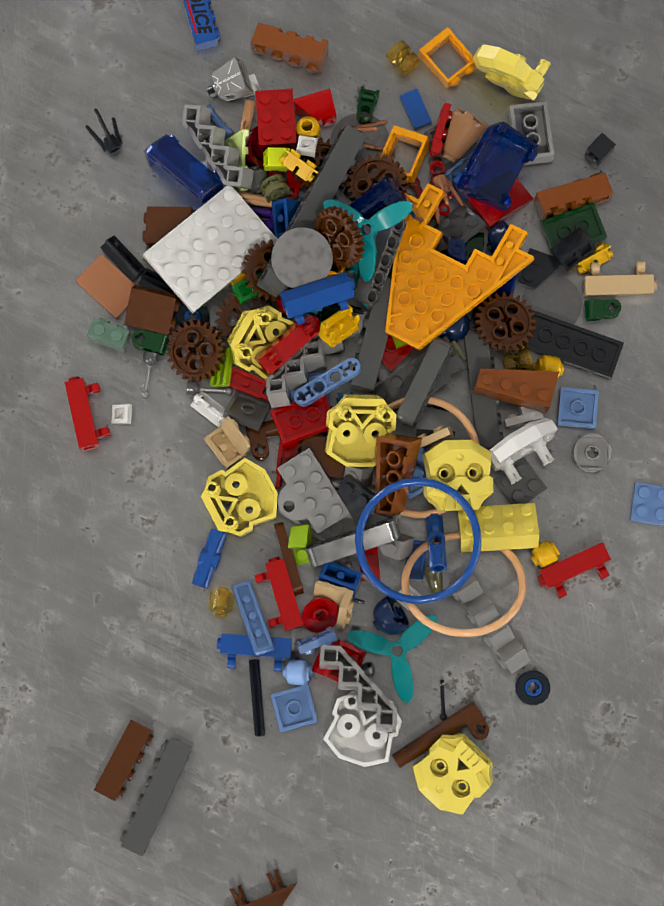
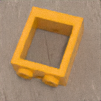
M448 27L419 49L418 56L446 89L450 86H456L461 81V77L465 74L468 76L475 70L473 55ZM447 42L467 63L449 79L429 57Z
M393 125L380 158L386 154L388 160L392 156L398 140L420 147L410 173H402L407 176L404 181L414 183L431 144L429 137Z

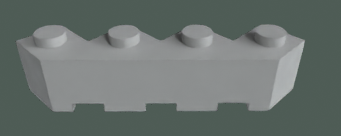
M184 104L182 124L193 136L192 139L199 149L206 155V159L212 168L219 174L223 184L235 188L251 189L254 170L237 167L240 150L223 146L226 129L210 126L212 109L200 105Z
M318 333L298 350L296 354L290 357L274 375L271 374L266 379L267 397L271 408L289 406L290 390L299 389L307 384L308 372L326 370V354L345 352L344 340L331 348L319 337Z
M345 466L344 477L350 474L376 494V486L371 485L374 467ZM375 506L367 519L366 525L394 517L399 528L401 514L399 513L394 516L376 514ZM401 533L399 539L378 547L383 555L400 561L411 556L414 537Z
M473 575L470 576L459 590L452 594L453 598L456 601L459 600L468 612L466 616L472 624L475 623L478 628L489 625L501 618L495 606L484 594ZM458 576L456 579H454L453 581H451V582L449 583L450 586H451L454 582H456V581L460 578V576ZM507 623L493 632L484 634L482 637L488 647L491 646L499 657L497 661L503 669L507 668L511 674L531 661L523 646L514 637Z
M321 645L320 669L339 670L338 689L358 691L357 710L377 711L376 731L396 732L397 708L385 697L383 692L367 677L365 672L349 657L341 646Z

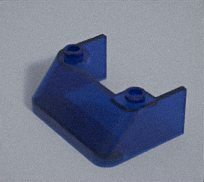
M165 134L150 144L144 150L148 166L152 167L156 163L198 198L200 206H203L224 189L219 174L215 170L211 171L179 144L180 141L171 134L169 136Z
M384 178L349 206L367 218L384 204L387 207L397 202L410 200L397 181L392 178ZM413 205L412 212L410 213L412 218L419 222L424 221Z

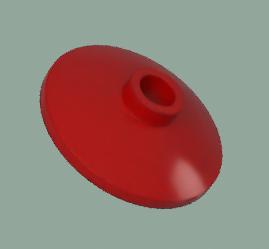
M320 597L313 599L302 611V622L309 631L314 633L325 631L329 626L333 628L337 623L339 607L329 598Z

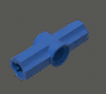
M431 514L426 517L430 571L440 573L447 570L443 516Z
M211 529L206 545L201 550L192 584L208 589L214 570L217 569L220 562L221 550L227 536L226 533Z

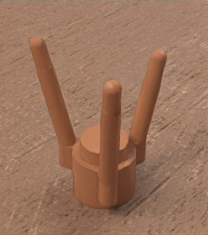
M382 120L353 125L352 127L359 132H370L378 129L373 126L386 124L388 121ZM366 143L364 145V148L383 151L381 147Z
M438 175L432 179L433 185L445 192L443 198L446 205H449L446 194L449 189L461 206L464 205L452 182L448 181L446 175ZM439 205L435 211L437 224L440 223Z

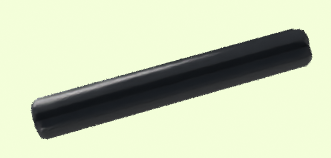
M258 659L249 660L254 734L256 737L265 736L260 663Z

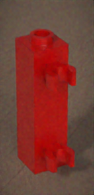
M305 313L303 315L304 324L297 325V322H295L254 358L266 373L271 375L319 333L320 321L315 315L311 316Z
M79 376L71 377L68 379L69 381L64 383L79 449L85 451L100 447L99 438L111 436L108 427L96 430L88 396L89 394L100 393L99 383H93L86 386L84 378Z
M602 542L540 570L537 579L540 586H544L546 590L554 587L560 599L567 595L562 583L594 568H596L601 580L610 576L604 564L609 562L611 558Z
M278 556L268 559L269 563L265 564L267 572L254 576L257 584L270 580L280 617L269 619V627L273 628L283 624L285 632L304 627L284 558L280 559Z

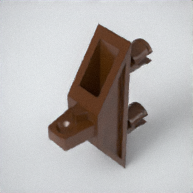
M278 869L274 870L276 881L270 872L266 874L273 889L272 893L250 902L247 901L241 885L237 886L239 896L234 888L229 890L236 906H282L297 882L287 887L286 885L284 886Z

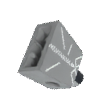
M234 57L213 72L214 84L207 87V92L211 98L218 95L225 101L254 94L245 64L237 57Z

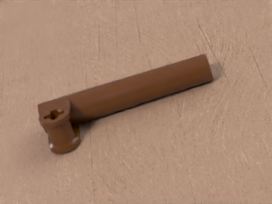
M273 420L263 422L258 431L245 426L253 457L258 461H264L269 456L267 438L279 436ZM259 447H262L263 454L259 453Z
M473 701L392 754V757L399 768L427 752L443 734L454 735L467 726L475 739L483 740L489 734V726ZM477 726L485 727L484 735H481V733L476 734Z

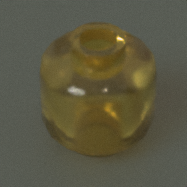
M219 587L217 590L212 591L208 601V609L212 612V615L223 618L232 613L234 595L224 587Z

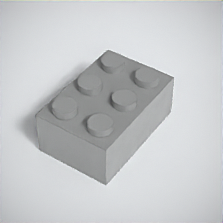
M547 101L510 105L508 119L515 166L552 162L555 155Z

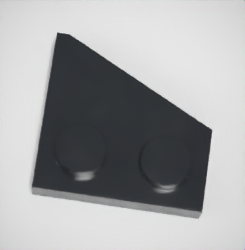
M530 248L528 254L534 256L535 259L521 270L517 284L535 290L561 266L555 260L556 257Z
M348 474L345 475L337 492L357 526L363 509L375 493Z

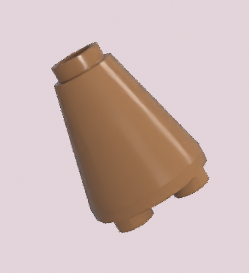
M457 107L452 115L442 156L455 163L478 141L489 125L481 120H477L472 114Z

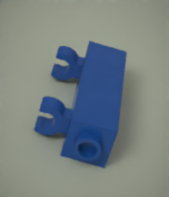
M346 272L281 292L280 297L288 318L294 317L297 325L305 323L304 313L334 303H338L341 311L349 309L347 299L354 297L353 289L356 287L353 278H349Z
M222 634L221 638L217 640V650H220V654L228 655L227 668L235 669L236 655L275 658L274 672H282L283 659H291L292 638L271 637L274 650L255 656L248 635Z

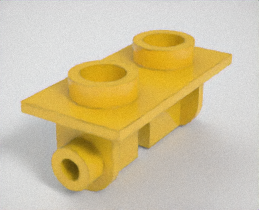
M286 149L288 155H282L279 160L282 162L281 164L292 172L298 166L299 169L295 174L305 181L311 182L315 177L312 173H318L315 169L317 166L310 160L305 162L300 159L301 154L294 149H291V151Z
M606 243L595 245L596 250L577 264L579 265L577 267L580 274L589 272L590 264L594 263V260L600 263V265L610 260L613 256L612 251L609 249L611 245Z

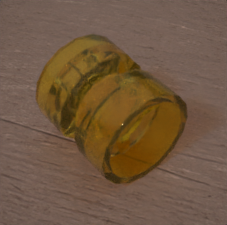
M404 40L396 43L386 54V58L391 64H396V69L402 76L412 72L421 61L414 52H410V47Z
M529 348L517 350L516 354L511 352L502 355L504 369L535 371L534 361Z

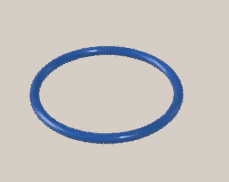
M428 478L400 480L380 490L363 509L355 535L357 558L369 581L385 595L411 604L436 602L459 590L474 572L481 551L479 522L468 501L449 485ZM408 486L433 487L450 495L466 512L473 530L472 556L464 573L448 588L426 596L402 594L382 583L371 570L363 547L364 528L373 508L388 494Z

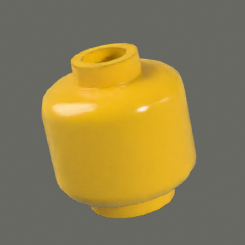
M305 116L298 121L296 125L298 137L300 135L319 139L321 128L315 118Z
M542 355L536 360L534 371L559 372V378V376L563 375L564 365H562L559 357Z
M544 540L539 543L537 548H532L533 555L530 557L535 566L540 565L544 569L558 562L560 553L553 541Z

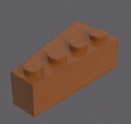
M258 23L251 40V49L259 55L267 54L274 60L287 61L291 66L304 67L311 73H321L328 56V40L322 39L321 42L314 40L313 36L306 35V37L302 38L296 32L287 31L283 33L281 28Z
M595 173L586 179H578L568 184L539 191L536 193L533 204L541 222L547 218L593 202L598 204L609 200L614 193L606 173Z
M480 368L472 393L547 413L552 403L559 372Z
M390 433L377 437L376 494L394 482L413 478L422 438ZM410 486L395 490L385 496L376 505V514L394 516L403 512Z

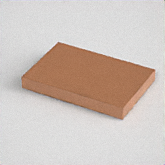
M102 254L75 280L78 285L116 319L127 310L131 288L135 285Z

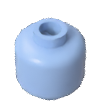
M290 660L287 666L283 668V677L286 678L290 685L304 686L308 681L312 680V666L306 660Z

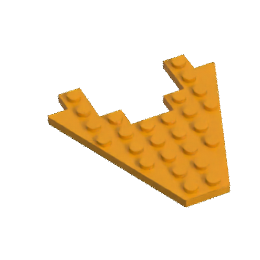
M427 183L419 199L404 192L401 196V201L413 203V209L405 218L406 228L393 262L385 329L388 335L419 351L535 259L534 256L520 250L528 236V232L512 224L509 225L492 257L474 249L468 262L464 265L434 250L443 233L429 226L428 223L444 197L445 192Z

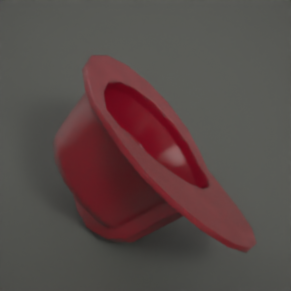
M255 126L250 133L249 142L245 145V147H248V154L245 156L246 165L248 167L259 166L264 168L263 152L268 147H259L258 126Z

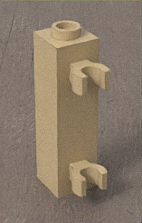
M645 262L636 263V275L600 276V263L590 264L591 276L583 277V297L652 295L654 290H657V279H654V274H645Z

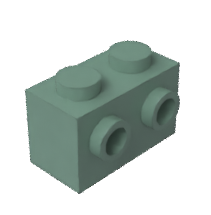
M100 317L99 320L93 318L87 337L90 341L125 353L131 334L126 326L121 324L114 326L110 324L109 320Z

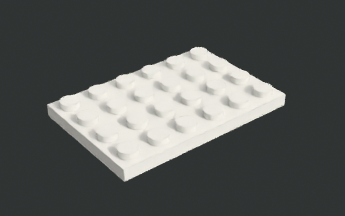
M226 186L143 254V257L187 308L194 313L241 274L240 271L246 269L241 263L247 262L244 256L250 255L248 250L250 248L254 249L253 245L257 243L260 246V242L263 240L267 244L270 239L275 244L278 239L232 186Z

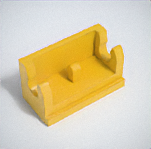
M348 305L349 309L340 310L321 322L319 337L331 348L360 328L358 326L360 317L357 314L353 318L350 305Z

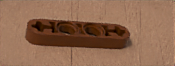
M276 523L274 527L294 595L304 594L292 550L288 548L289 540L284 523Z

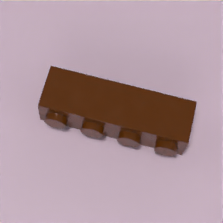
M130 720L94 791L113 801H117L118 798L122 799L126 791L124 786L127 780H132L136 772L133 770L136 763L140 764L145 755L142 751L146 745L149 747L154 738L151 735L152 730Z

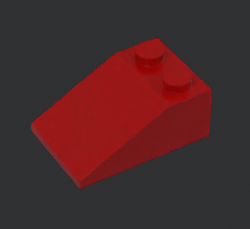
M509 170L468 196L466 204L477 216L484 220L485 228L489 232L491 227L502 220L508 219L534 198L515 174Z

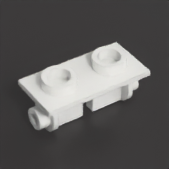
M203 391L199 394L197 393L190 406L219 428L224 420L223 413L225 408Z

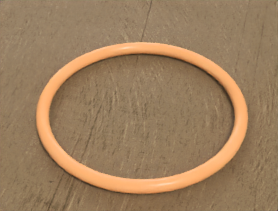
M430 397L429 404L442 407L455 415L466 428L470 439L480 445L472 423L461 410L443 399ZM404 398L388 405L392 411L399 408ZM472 470L470 476L473 477L475 475L474 470ZM436 508L422 511L405 509L400 514L410 518H426L431 514L441 515L448 511H438Z
M459 532L444 534L445 541L459 539ZM428 541L420 545L411 554L404 566L401 578L402 594L411 595L409 576L416 560L428 550ZM499 550L511 561L517 572L518 594L514 604L503 617L483 627L474 629L446 627L429 619L415 604L406 603V605L421 623L439 633L455 637H474L488 634L508 623L522 606L526 594L525 572L519 559L511 550Z

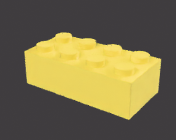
M535 503L480 506L479 510H474L481 530V551L538 547L539 528ZM461 510L458 511L457 516L461 553L472 552L474 541L472 526L466 512Z

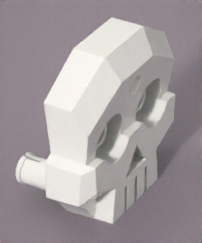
M548 418L531 422L501 440L490 449L493 470L498 471L501 469V471H504L511 485L522 479L513 465L518 460L533 452H537L544 466L553 462L555 459L546 445L547 442L552 440L554 433L558 430L554 422Z
M353 690L349 694L338 698L332 712L335 718L323 738L339 759L362 767L388 762L392 738L397 737L402 723L398 713L396 732L376 731L377 711H371L376 714L367 720L365 719L364 712L357 710L358 691ZM347 722H350L352 724V728L350 730H347L345 728V724ZM374 732H378L380 734L379 739L376 740L373 738Z

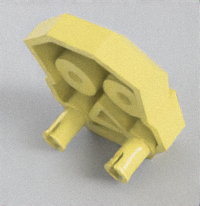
M485 44L480 46L473 56L476 68L486 73L485 77L490 82L505 88L512 96L533 101L543 88V77L551 66L550 62L541 58L537 67L533 70L526 63L527 59L520 54L515 55L500 47Z
M269 305L256 310L243 311L227 339L232 350L234 364L250 372L252 370L262 379L266 380L270 374L266 373L254 358L295 322L282 318V313ZM274 329L278 330L276 335H273ZM253 333L256 336L255 339H251Z
M343 394L344 396L339 403L327 411L326 425L329 428L325 452L346 467L376 466L377 437L388 433L392 434V431L396 430L397 415L389 408L384 399L378 395ZM356 414H363V416L359 419ZM349 430V434L344 436L343 432ZM376 430L378 432L377 435L372 436V432Z
M444 440L422 454L426 477L447 484L456 491L459 488L463 493L462 496L468 501L473 510H479L483 501L493 493V478L489 476L491 452L473 440ZM471 469L475 472L473 477L469 474ZM442 470L446 471V477L441 476ZM423 486L424 497L438 511L464 510L447 493L433 487Z
M244 458L226 472L220 470L208 477L201 498L218 531L229 532L242 537L252 532L254 526L276 519L278 493L264 468ZM234 482L240 483L238 488H234L232 485ZM222 502L231 504L228 512H226ZM248 507L253 508V512L250 514L246 512Z
M459 732L454 735L443 734L429 749L430 753L413 765V770L419 791L439 810L463 815L473 799L481 797L492 785L493 761L465 734ZM442 762L444 768L439 767L438 763ZM460 783H464L466 788H461Z

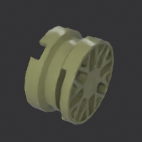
M273 175L264 180L260 185V191L268 203L285 198L290 191L282 175Z

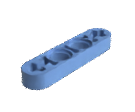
M348 358L295 391V402L301 407H306L358 376L362 369L360 362L355 358ZM352 363L353 365H356V370H348L350 368L349 364ZM342 368L346 371V374H347L346 377H345L344 373H343L342 370H341ZM333 373L341 374V379L338 382L331 381ZM323 383L324 390L316 392L314 390L315 385ZM307 389H311L312 393L314 394L313 397L311 394H308L310 392ZM300 394L307 395L305 401L299 400Z

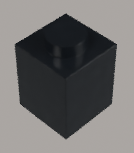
M601 133L585 152L586 157L591 163H596L599 166L614 150L616 144L604 133Z

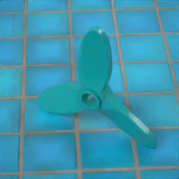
M326 200L323 203L324 209L336 206L337 208L342 207L343 211L348 210V216L353 215V221H358L356 226L357 228H362L360 234L364 235V238L361 241L365 243L362 246L365 252L361 253L363 258L359 259L360 262H358L359 271L365 282L370 281L374 275L377 261V233L391 228L404 220L412 212L413 203L410 201L394 203L383 208L370 219H366L356 209L343 202ZM366 224L371 226L370 234H366L364 231Z
M427 615L429 619L437 623L436 615ZM418 620L402 634L398 641L394 642L367 631L354 630L347 633L348 640L355 646L374 654L389 656L392 659L391 670L395 689L400 699L405 703H409L413 697V677L405 656L409 650L423 642L432 632V629ZM394 646L402 648L400 656L392 654L391 650Z

